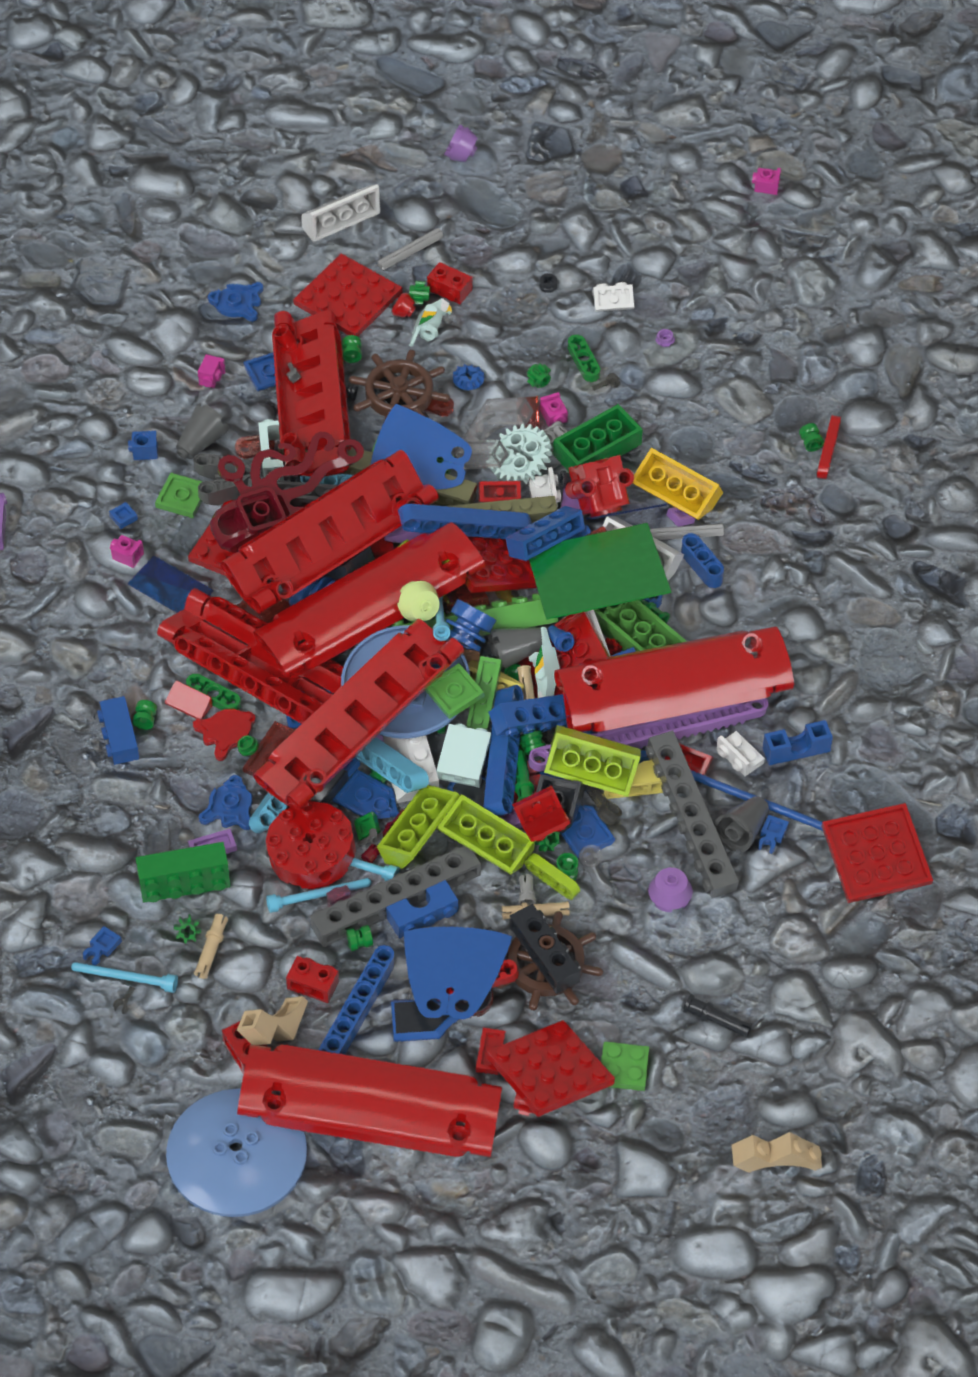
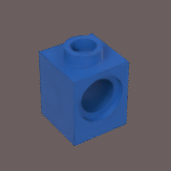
M156 431L132 432V440H128V450L133 452V460L158 459Z

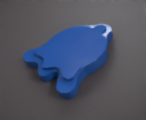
M261 282L251 285L228 284L227 288L222 291L218 289L217 291L210 292L208 294V302L224 316L244 317L248 321L254 322L258 319V313L253 307L261 305V299L258 295L263 292L264 287Z
M233 775L223 783V786L213 789L209 797L208 807L199 814L198 818L201 824L207 825L216 819H220L221 825L224 828L238 825L244 830H250L249 820L251 817L249 814L252 809L253 799L251 792L246 789L240 776Z

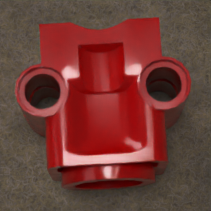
M620 455L568 468L571 482L566 485L565 493L571 499H578L583 515L590 514L591 518L621 511L623 510L622 505L630 504L626 487L633 483L634 475L630 469L623 468Z

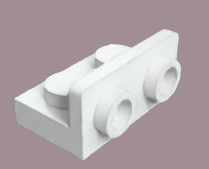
M621 282L617 283L616 286L598 284L596 287H593L592 296H594L595 312L634 309L632 284L627 285V283Z
M548 467V474L534 476V481L528 478L530 498L555 496L558 508V502H561L560 490H556L558 476L553 474V468Z
M737 731L727 738H724L722 735L718 737L716 749L719 755L726 758L733 768L738 772L740 771L744 776H747L764 764L765 758Z

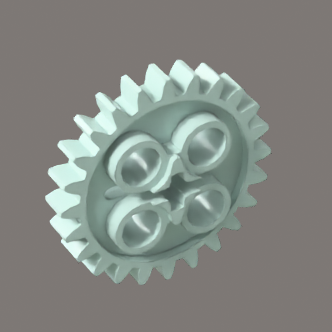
M521 424L520 429L514 425L513 431L507 428V434L503 435L500 433L501 439H495L496 446L490 447L493 451L488 454L491 459L488 461L491 466L490 469L497 479H501V481L523 480L525 484H527L528 478L534 481L535 474L541 476L540 470H547L545 463H551V460L548 458L553 455L550 450L553 448L550 439L538 426L533 428L531 424L527 428L524 424Z

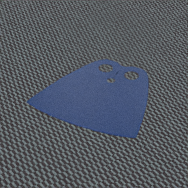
M395 404L380 430L371 464L381 459H386L398 450H403L409 457L423 485H432L436 490L456 487L463 482L466 474L464 465L470 460L472 449L465 440L439 423L406 407ZM454 447H461L464 450V455L461 458L452 456L451 451ZM438 457H442L444 461L442 463H438L436 459ZM446 470H456L458 473L455 480H448L445 477Z
M427 927L404 931L407 972L415 1003L420 1013L427 1018H439L446 1014L454 1019H468L472 1017L482 1005L498 976L512 936L496 931L468 927ZM451 987L454 989L452 994L446 993L447 988ZM436 998L440 1000L441 1006L438 1010L431 1011L427 1008V1002L430 999ZM459 1000H466L469 1003V1008L465 1012H458L455 1009V1003Z

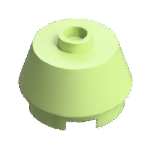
M411 581L400 590L401 595L397 605L401 614L407 620L415 622L417 619L427 621L437 614L439 599L435 588L426 581Z

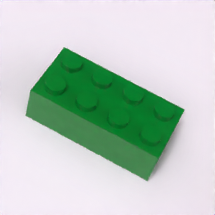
M617 404L554 439L553 456L569 472V467L618 455L622 456L642 445L643 429Z
M224 841L135 857L143 903H154L168 898L176 899L191 894L198 895L213 890L221 891L231 887Z

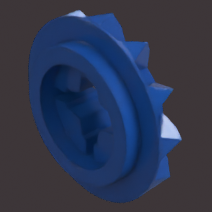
M464 363L463 367L457 366L456 371L453 372V382L460 389L474 390L483 384L484 372L481 371L480 367H474L473 364L467 366ZM467 373L471 376V380L466 376Z

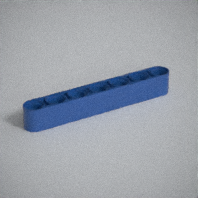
M405 504L398 509L402 528L407 532L432 533L452 522L466 536L506 539L511 534L532 524L529 514L521 512Z
M514 685L497 690L494 707L500 703L524 700L521 687ZM492 724L484 808L496 816H502L511 813L513 809L520 732L511 737H506V735L497 736Z
M381 945L375 949L319 1047V1051L346 1054L394 969V950L390 946ZM330 1048H337V1050H334V1051L329 1050V1049H330Z

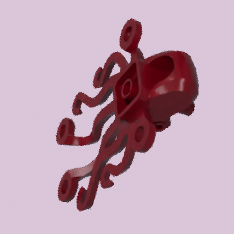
M327 432L316 433L311 440L302 463L295 466L276 468L262 479L260 478V467L265 458L272 457L285 462L292 461L296 456V450L291 444L281 443L278 445V448L288 449L290 451L288 456L271 449L259 451L251 464V487L245 485L242 480L245 471L243 461L235 455L222 457L217 467L218 474L224 480L233 482L241 495L236 500L218 509L210 521L211 532L221 549L236 553L239 551L238 548L301 509L302 507L290 505V501L312 492L328 471L350 466L358 462L364 454L361 443L353 439L342 441L338 446L337 459L323 463L315 470L305 484L286 490H281L278 487V479L282 476L299 475L308 470L312 465L320 438L327 439L328 444L324 449L327 452L331 451L335 444L331 434ZM353 447L356 455L353 457L347 455L345 448ZM232 464L236 467L237 471L235 473L225 470V465Z

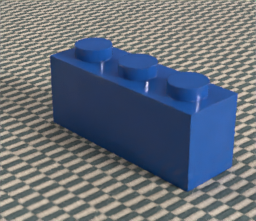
M125 696L99 701L101 710L97 711L99 723L104 722L105 726L101 728L103 739L108 740L109 743L105 745L107 756L112 757L114 765L139 760L138 747Z

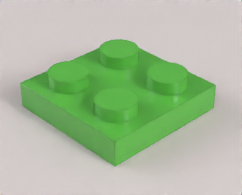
M170 473L155 501V508L194 518L202 503L198 497V485L202 481Z
M460 663L444 672L441 677L434 680L425 689L448 719H451L485 697L482 689Z
M603 1042L601 1063L615 1077L614 1085L610 1086L611 1088L645 1091L649 1046Z

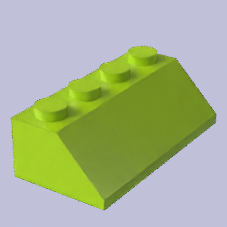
M557 725L544 773L571 781H581L585 785L628 797L641 757V749Z
M431 785L420 789L377 846L385 864L394 865L401 869L408 865L460 797L459 793Z
M462 794L437 827L442 833L510 875L524 865V861L532 854L535 847V841L531 842L526 833Z

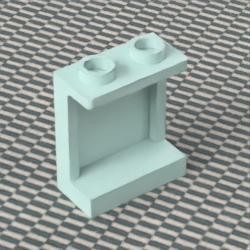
M267 419L258 423L261 451L269 449V440L280 439L279 421ZM270 457L265 458L262 462L263 478L272 470L284 467L283 461L278 459L270 460ZM284 476L279 478L278 481H284Z
M458 723L455 725L449 724L436 770L438 779L480 788L481 774L491 740V732L483 728H467V726Z

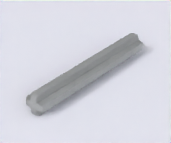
M439 228L432 230L378 260V267L381 270H385L442 239L443 232Z
M723 524L651 528L650 531L652 537L657 540L682 539L688 533H694L699 537L723 536L724 526Z

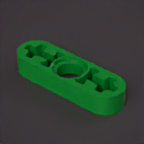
M577 334L570 336L567 348L583 379L587 382H596L600 378V366L585 338ZM587 356L589 359L586 361H582L579 359V357Z
M191 674L187 677V686L206 695L212 690L219 692L217 696L211 697L212 706L220 710H240L241 702L237 693L200 674Z

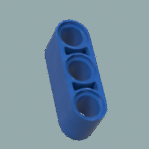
M694 533L684 535L681 553L684 554L683 558L705 585L710 588L720 587L723 583L724 574L722 563L698 535Z

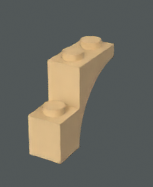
M303 996L286 998L281 1008L274 1015H269L262 1009L244 1011L237 1031L252 1045L271 1044L272 1039L276 1041L294 1040L308 1001Z
M790 1132L770 1142L752 1135L732 1144L733 1165L748 1173L773 1166H799L814 1171L822 1168L820 1146Z

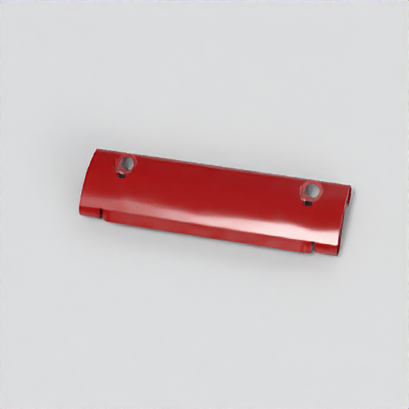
M279 311L274 315L275 328L272 331L280 443L291 444L296 450V456L292 461L285 462V466H295L302 463L313 436L318 432L331 434L335 443L333 449L327 452L324 449L328 444L327 439H319L312 465L308 470L299 474L312 476L315 470L323 463L337 459L339 444L344 440L351 439L341 336L336 327L335 314L332 311H322L296 322L289 312ZM289 362L293 364L294 368L301 375V378L295 383H292L286 375L290 371L288 367ZM346 447V448H345V453H346L347 455H348V451L351 450V447ZM284 448V455L288 456L290 451ZM349 466L332 469L325 476L345 472Z
M398 450L386 459H381L369 465L238 548V552L221 562V567L237 593L253 610L260 614L282 599L293 596L402 526L398 514V509L402 505L408 503L431 505L439 499V496L432 485L422 484L407 454L403 450ZM268 579L273 580L269 584H267L266 582ZM279 585L282 587L281 594L278 591Z
M450 522L430 534H420L276 614L272 622L254 630L253 634L258 644L275 658L283 676L288 678L303 670L304 667L311 669L319 666L362 642L368 636L403 619L404 617L398 608L397 602L399 603L400 590L411 581H426L435 588L439 599L462 586L466 582L467 576L469 577L484 569L485 562L466 534L457 525ZM449 559L447 563L442 564L443 561ZM303 639L305 640L303 643L298 645L299 641Z
M417 619L404 633L396 634L271 753L268 758L269 761L253 774L254 779L273 797L292 808L300 810L317 793L323 791L325 785L434 680L443 675L444 671L464 653L463 646L454 638L449 639L447 642L435 639L433 629L421 619ZM437 664L440 668L435 669L431 665ZM318 778L322 782L316 784L311 779Z
M776 626L749 632L738 631L586 661L577 666L554 671L556 686L563 691L567 727L580 732L591 731V729L594 732L607 731L770 697L772 693L792 690L794 688L789 655L782 635ZM750 637V643L745 646L746 639ZM757 652V655L753 656L750 653ZM590 668L591 674L585 678V672ZM597 684V687L592 688V686L589 685Z
M250 1044L237 1115L254 1118L261 1116V1119L270 1126L454 1157L463 1156L467 1151H470V1154L491 1157L502 1086L484 1083L478 1086V1081L468 1075L314 1049L279 1045L274 1048L273 1052L270 1047ZM272 1090L280 1091L281 1095L272 1094ZM456 1122H464L465 1126L456 1125Z

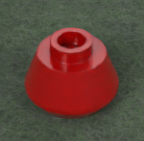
M402 293L391 310L393 316L401 318L411 317L416 307L413 306L415 302L409 293Z

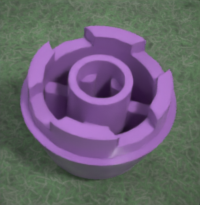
M459 124L444 155L453 161L466 162L468 156L473 157L477 149L475 143L478 137L468 127Z
M665 868L651 880L648 892L658 909L672 912L674 909L686 907L692 897L693 889L690 881L681 870Z

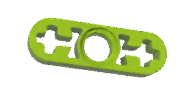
M532 853L524 861L526 868L532 874L565 898L573 900L580 893V887L574 880L538 854Z

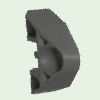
M201 453L194 457V470L199 475L214 480L204 481L198 485L199 499L208 505L215 506L222 505L229 500H236L241 494L235 484L224 480L218 474V463L224 456ZM243 462L245 471L242 480L248 486V480L251 478V465ZM225 465V470L235 473L237 471L234 465Z

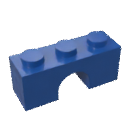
M826 720L805 724L804 731L794 737H788L785 729L764 734L762 749L770 766L830 752L833 736Z
M446 880L426 889L428 905L425 907H413L406 898L386 907L387 920L399 939L404 937V931L430 927L443 918H450L458 912V899Z

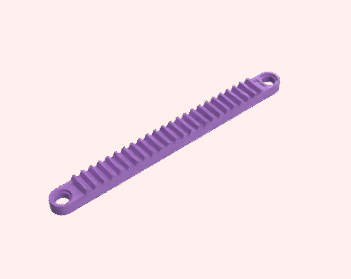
M764 698L590 735L642 749L643 746L647 747L650 737L672 730L676 738L680 740L683 736L688 738L691 734L696 736L699 732L704 734L707 730L712 732L715 728L720 730L722 726L728 728L730 724L736 726L738 722L743 724L746 720L762 717L766 714L768 700ZM752 703H760L762 708L756 709L752 706ZM551 744L535 748L530 752L528 764L531 769L535 771L545 770ZM541 756L545 759V762L538 763L534 760V757Z

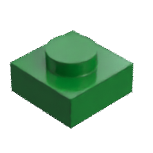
M372 811L354 820L360 841L369 836V831L372 828L377 830V834L381 832L377 815Z

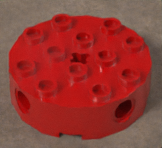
M309 801L300 810L292 807L283 810L270 824L265 839L271 867L279 879L287 884L291 883L301 886L303 889L325 887L339 880L349 870L348 867L356 854L350 821L341 810L328 803Z

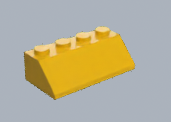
M653 448L649 450L635 472L632 483L697 520L713 510L723 494L719 484Z

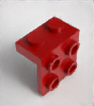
M552 785L512 804L531 842L541 841L555 831L564 830L571 823Z

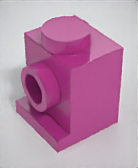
M758 168L757 173L753 172L752 184H755L754 192L777 195L781 168H777V170Z
M205 355L198 370L199 385L215 387L217 381L221 380L222 374L226 372L224 358Z
M559 392L540 398V412L548 427L557 421L561 423L568 422V411L560 398Z
M121 535L119 539L114 538L110 544L112 559L131 568H134L144 555L143 542L141 540L135 541Z

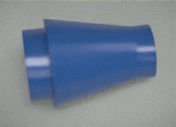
M554 625L548 627L549 638L558 651L566 652L573 647L574 639L571 633Z

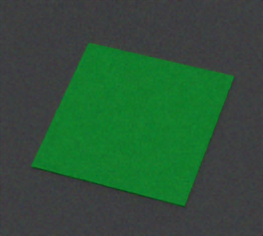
M648 523L564 540L529 559L546 620L671 593Z

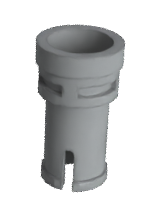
M523 874L519 877L520 893L518 904H536L533 891V876L526 874V881H524Z

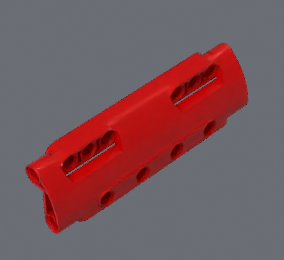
M194 588L188 594L185 608L162 621L157 630V635L174 644L175 649L180 654L301 724L332 696L331 693L304 679V677L332 693H335L341 687V676L344 666L331 659L315 668L306 669L304 667L303 670L285 678L275 658L258 644L253 634L254 630L267 623L226 599L211 597L197 588ZM204 620L229 633L230 635L236 637L237 639L243 641L244 643L248 644V646L234 639L233 637L227 635L226 633L220 631L219 629L213 627L212 625L206 623Z

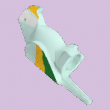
M442 298L425 306L417 318L409 346L412 347L418 333L419 337L428 342L438 337L437 328L441 324L442 316L452 313L451 305Z
M546 627L541 628L542 645L539 652L529 656V661L533 662L535 667L538 698L554 696L556 686L554 671L560 669L556 650L551 645Z

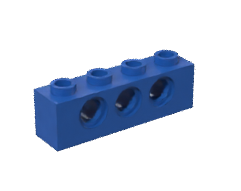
M564 506L506 537L509 557L527 561L584 530L585 524L582 510Z
M563 694L500 703L489 711L497 736L506 735V737H511L519 732L528 734L539 729L541 732L557 727V725L567 727Z

